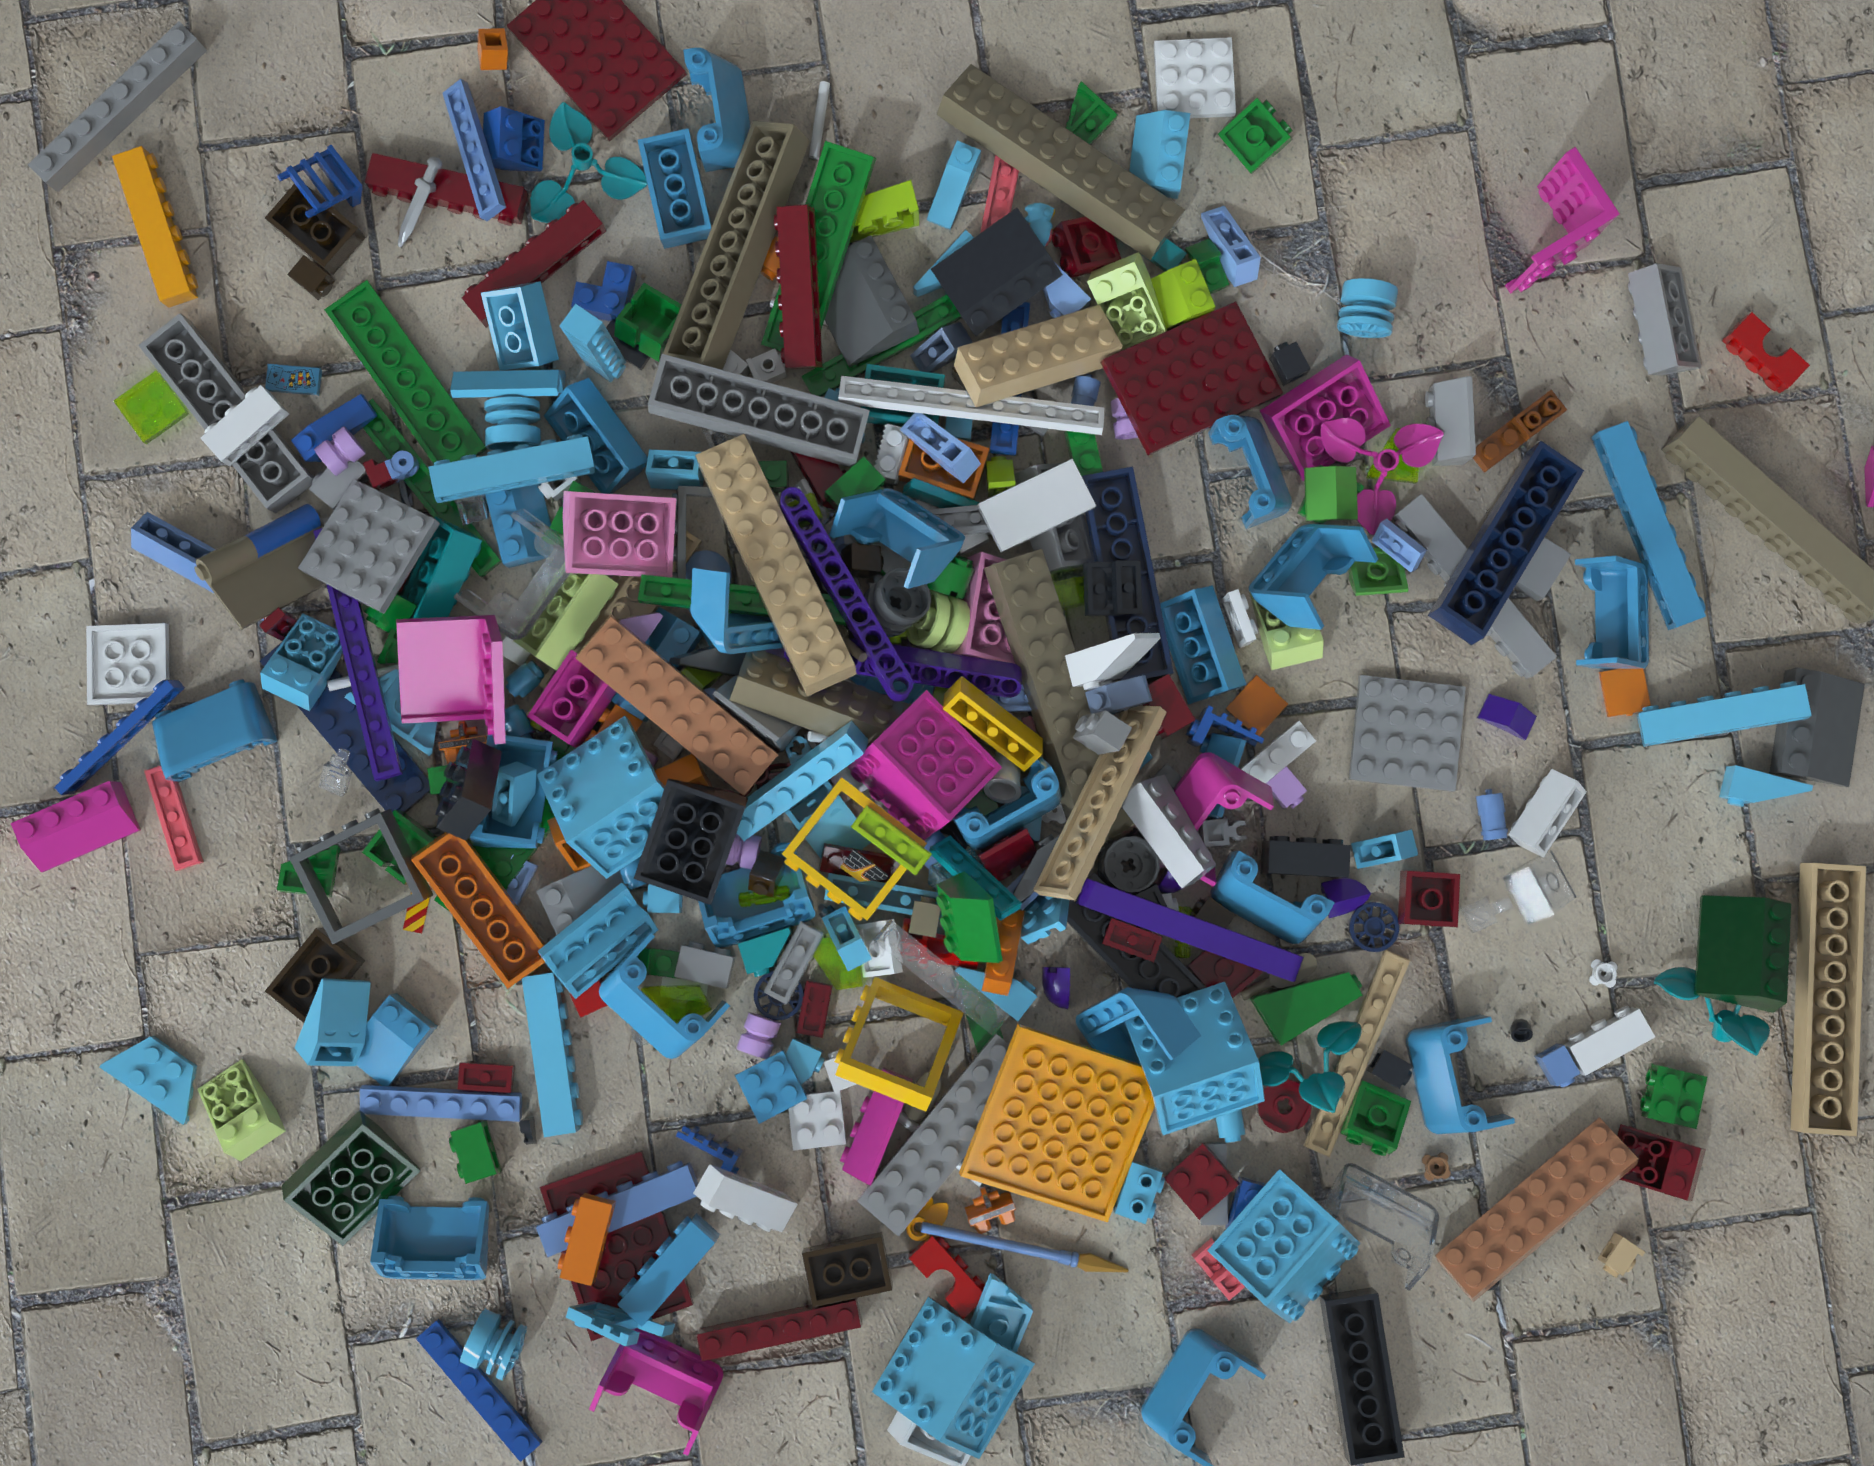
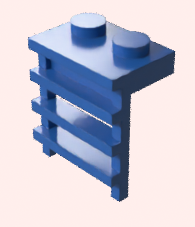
M332 144L327 146V150L321 153L316 152L313 157L307 160L304 158L300 160L298 165L294 167L290 165L286 168V171L277 175L280 182L290 177L313 207L305 212L308 219L345 199L352 208L361 204L362 184ZM318 164L340 193L339 195L334 197L312 169V165ZM303 170L325 198V202L321 204L318 202L297 174L298 172Z
M1207 706L1202 710L1199 718H1195V721L1190 723L1185 734L1189 736L1186 743L1194 747L1203 743L1211 726L1235 738L1245 740L1246 743L1254 747L1257 742L1262 744L1264 738L1255 734L1256 728L1251 727L1246 730L1241 727L1242 721L1236 720L1233 723L1226 720L1227 714L1222 713L1217 716L1211 713L1213 710L1211 706Z
M683 1126L681 1131L686 1134L680 1131L677 1132L676 1137L723 1160L721 1169L734 1174L738 1173L740 1168L735 1165L743 1152L742 1149L738 1148L735 1152L727 1148L729 1142L724 1140L722 1144L713 1141L715 1135L710 1133L706 1137L700 1134L701 1128L695 1126L693 1129Z

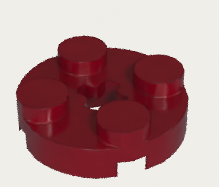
M1287 1079L1278 1086L1263 1087L1265 1101L1257 1104V1113L1262 1122L1271 1130L1279 1133H1288L1302 1128L1307 1123L1312 1108L1311 1104L1300 1096L1299 1083ZM1287 1098L1291 1109L1280 1113V1107L1277 1103L1279 1100L1284 1101Z

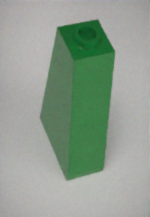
M1342 971L1289 987L1257 994L1249 999L1276 1043L1283 1045L1358 999L1363 994L1360 991L1362 984L1354 973L1350 975L1349 972Z

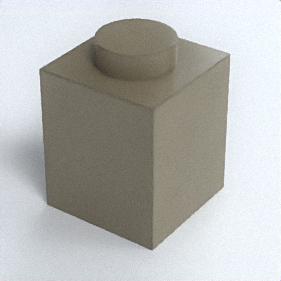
M921 896L920 901H914L909 933L936 937L941 910L936 904V899Z

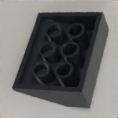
M1017 207L931 268V271L975 337L1063 275Z
M668 778L634 879L711 905L748 798L724 789Z

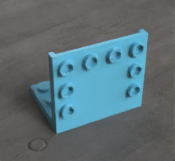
M624 716L537 774L566 843L606 879L642 855L665 789V785L658 779L630 720Z
M1225 982L1177 997L1180 1006L1201 1034V1037L1172 1060L1168 1058L1139 1015L1124 1021L1152 1092L1159 1127L1163 1135L1265 1101L1259 1060Z
M1279 1169L1207 1251L1267 1308L1288 1323H1291L1293 1320L1297 1321L1304 1314V1307L1310 1300L1314 1301L1321 1295L1323 1285L1328 1280L1331 1281L1336 1278L1341 1271L1340 1266L1345 1260H1351L1357 1254L1360 1242Z
M928 1297L872 1392L939 1442L980 1459L1035 1363L995 1342Z

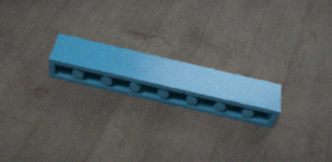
M1626 421L1597 432L1591 439L1639 559L1647 569L1648 581L1667 629L1671 630L1706 617L1704 612L1706 610L1705 603L1701 597H1698L1695 589V578L1692 573L1688 572L1685 564V553L1678 547L1676 542L1675 528L1667 520L1665 503L1657 495V484L1654 477L1649 475L1646 467V456L1643 451L1639 450L1636 442L1637 433L1632 426L1630 427L1629 422Z

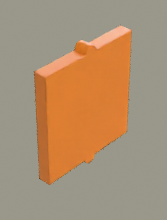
M1643 668L1614 669L1599 672L1607 717L1624 714L1632 716L1633 713L1642 712V708L1651 706Z
M1255 675L1225 709L1237 720L1242 721L1241 726L1247 729L1251 727L1256 728L1255 734L1260 736L1288 703L1275 692L1274 687H1269L1260 677Z

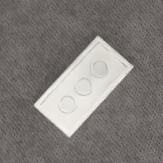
M1073 459L979 503L977 507L1002 553L1095 508L1096 504Z

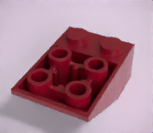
M1620 1124L1617 1136L1637 1156L1638 1163L1619 1180L1686 1201H1692L1706 1149Z

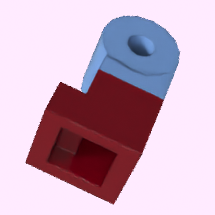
M403 450L395 453L392 459L382 463H378L373 459L363 463L373 488L378 491L412 477L419 469L417 458Z

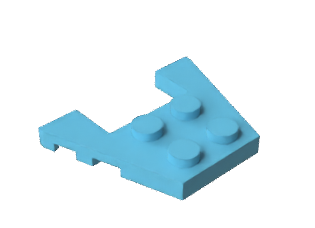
M594 1301L570 1306L566 1314V1318L574 1321L576 1326L588 1328L623 1346H630L638 1342L640 1332L631 1329L638 1328L663 1337L671 1335L675 1323L665 1321L662 1325L651 1321L652 1317H650L641 1327L623 1309Z

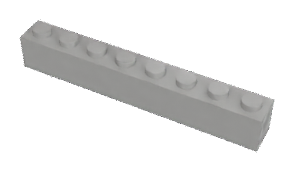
M178 21L42 150L28 166L56 192H59L207 50Z
M1420 494L1393 516L1392 519L1398 528L1427 550L1424 557L1428 561L1429 569L1435 575H1440L1446 582L1444 583V586H1446L1468 549L1426 498ZM1508 598L1486 636L1490 635L1496 642L1495 648L1502 656H1507L1511 660L1513 670L1520 677L1524 676L1527 679L1537 674L1557 656Z

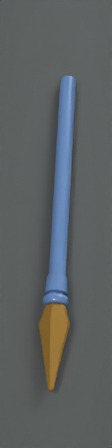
M922 1222L921 1233L1058 1261V1263L1064 1265L1070 1264L1073 1268L1078 1267L1085 1272L1129 1271L1092 1253L1079 1254L1076 1251L1072 1253L1065 1250L1058 1251Z

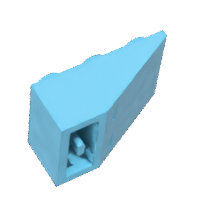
M302 614L260 672L262 689L310 711L323 693L327 681H329L343 653L338 630L306 614Z
M829 781L823 783L785 811L799 831L833 789ZM840 795L805 838L820 858L824 843L860 850L871 843L851 827L857 818Z
M321 979L295 1045L296 1051L307 1065L356 1066L365 1044L370 981Z

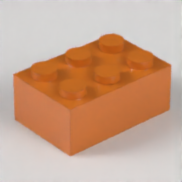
M909 439L898 474L899 481L908 483L911 479L916 478L975 500L990 448L958 439L972 450L981 463L971 476L962 483Z

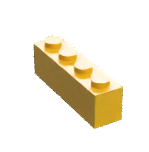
M963 676L944 693V711L1024 772L1042 755L1043 738Z

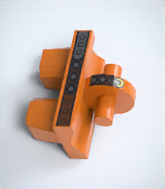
M465 720L459 721L458 729L450 730L451 738L460 737V739L438 742L439 750L444 751L447 764L449 762L454 763L462 746L466 747L473 738L486 744L487 736L469 738V735L478 734L477 726L468 727Z
M985 1186L981 1187L982 1196L972 1199L974 1204L964 1207L970 1226H974L979 1234L992 1229L989 1221L992 1218L999 1216L1002 1225L1015 1221L1014 1210L1016 1208L1009 1191L999 1194L998 1190L987 1193Z

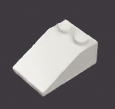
M1134 633L1065 655L1072 686H1083L1084 690H1090L1121 679L1161 638L1160 634Z
M897 1411L887 1429L900 1445L951 1466H965L971 1456L939 1442L899 1411Z

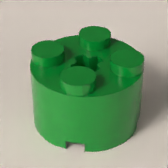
M962 556L954 557L934 582L927 584L928 588L945 595H950V592H954L957 594L956 598L964 599L975 569L972 566L973 561Z

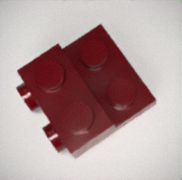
M1087 217L1061 221L1053 229L1052 243L1054 247H1059L1061 269L1064 272L1067 271L1070 278L1091 274L1096 269L1121 260L1114 236Z

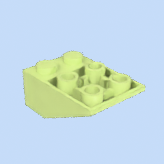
M1139 252L1091 272L1087 283L1097 304L1101 306L1122 343L1121 350L1167 332L1150 275Z
M1250 593L1261 640L1271 670L1323 657L1324 640L1319 629L1287 626L1255 601Z
M243 1059L198 1088L223 1152L239 1161H243L286 1131L276 1108Z

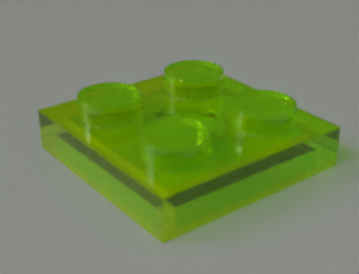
M154 371L114 400L116 406L145 444L150 443L189 415L158 371Z

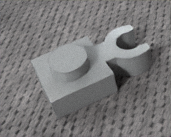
M1227 818L1205 820L1200 826V837L1206 847L1230 845L1229 837L1238 841L1247 839V835H1238L1236 833V828L1240 825H1246L1245 821L1237 820L1231 822L1228 826Z

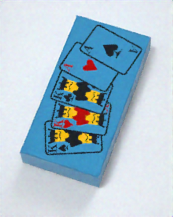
M268 364L265 388L269 392L319 396L322 370L313 367Z

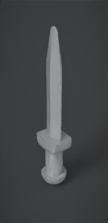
M431 157L427 160L429 165L424 176L417 178L414 183L418 188L401 225L398 239L399 247L403 246L413 232L429 193L436 190V184L433 181L438 169H442V162L437 157Z

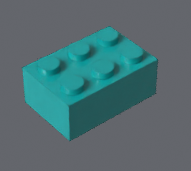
M867 364L865 379L944 388L945 375L873 364ZM860 406V408L870 410L867 423L879 425L890 424L902 427L915 413ZM924 414L939 425L940 415Z

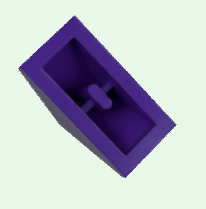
M1488 694L1477 718L1520 739L1526 740L1537 716L1521 703Z

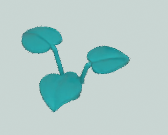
M562 102L553 114L549 136L552 144L558 150L567 151L572 148V165L563 188L555 181L546 180L538 183L532 190L530 197L531 217L543 223H550L554 219L559 220L566 214V210L575 203L574 198L566 193L576 170L585 171L594 166L600 174L604 175L601 179L603 191L609 197L618 200L630 198L647 186L646 176L642 170L626 158H609L605 163V170L599 166L598 161L593 159V151L588 145L593 134L590 121L565 102Z
M1675 967L1665 970L1654 979V984L1659 985L1676 998L1694 1000L1700 997L1694 994L1696 972L1694 969ZM1705 997L1709 1021L1714 1023L1712 1036L1721 1042L1733 1040L1736 1044L1757 1056L1769 1037L1770 1028L1768 1024L1754 1015H1743L1740 1017L1738 1013L1741 1005H1736L1733 1012L1721 1010L1715 1015L1711 999Z
M1340 1021L1330 1023L1319 1031L1317 1035L1318 1045L1326 1048L1324 1050V1073H1314L1308 1079H1304L1296 1068L1291 1067L1294 1063V1058L1289 1053L1274 1051L1261 1056L1258 1060L1262 1085L1278 1086L1289 1078L1290 1073H1293L1301 1082L1299 1093L1302 1099L1319 1109L1335 1113L1338 1101L1345 1089V1081L1340 1074L1329 1072V1053L1332 1051L1336 1055H1343L1352 1050L1360 1039L1362 1033L1361 1025L1357 1022Z

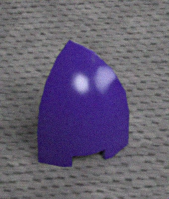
M1165 868L1157 882L1160 892L1168 894L1184 889L1179 886L1169 870Z
M1349 878L1334 879L1321 883L1322 894H1325L1327 899L1335 902L1328 914V918L1341 916L1356 910L1371 895V892L1365 885Z
M1042 967V986L1047 999L1056 1007L1068 1010L1070 968Z

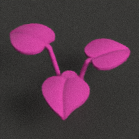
M1339 418L1324 421L1321 424V441L1325 451L1332 459L1348 463L1354 459L1356 452L1372 456L1375 468L1381 471V475L1374 486V491L1364 489L1357 494V521L1369 534L1375 535L1380 522L1388 519L1391 521L1396 510V499L1393 493L1389 490L1379 491L1380 485L1387 476V471L1397 467L1399 455L1401 454L1403 462L1411 467H1423L1430 463L1436 455L1444 435L1442 430L1426 424L1406 425L1394 436V443L1399 449L1398 451L1386 449L1377 453L1360 448L1365 442L1366 434L1363 426L1358 421L1351 418Z

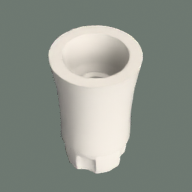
M996 750L995 760L1002 768L984 786V792L993 801L1009 803L1019 799L1021 796V769Z

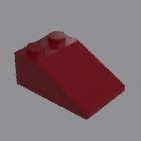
M1022 827L987 848L975 851L983 867L1000 882L1012 875L1011 869L1020 865L1021 869L1028 866L1037 850L1027 828Z

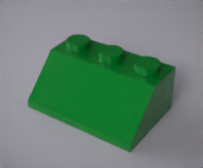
M965 871L938 883V896L936 900L942 913L940 923L945 930L946 938H944V944L946 949L950 953H954L961 961L1002 962L993 897Z

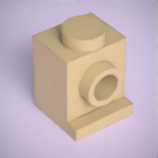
M1614 1233L1597 1259L1605 1264L1602 1268L1603 1270L1617 1278L1619 1274L1624 1276L1626 1272L1631 1271L1636 1263L1635 1257L1637 1254L1643 1257L1645 1251L1623 1236Z

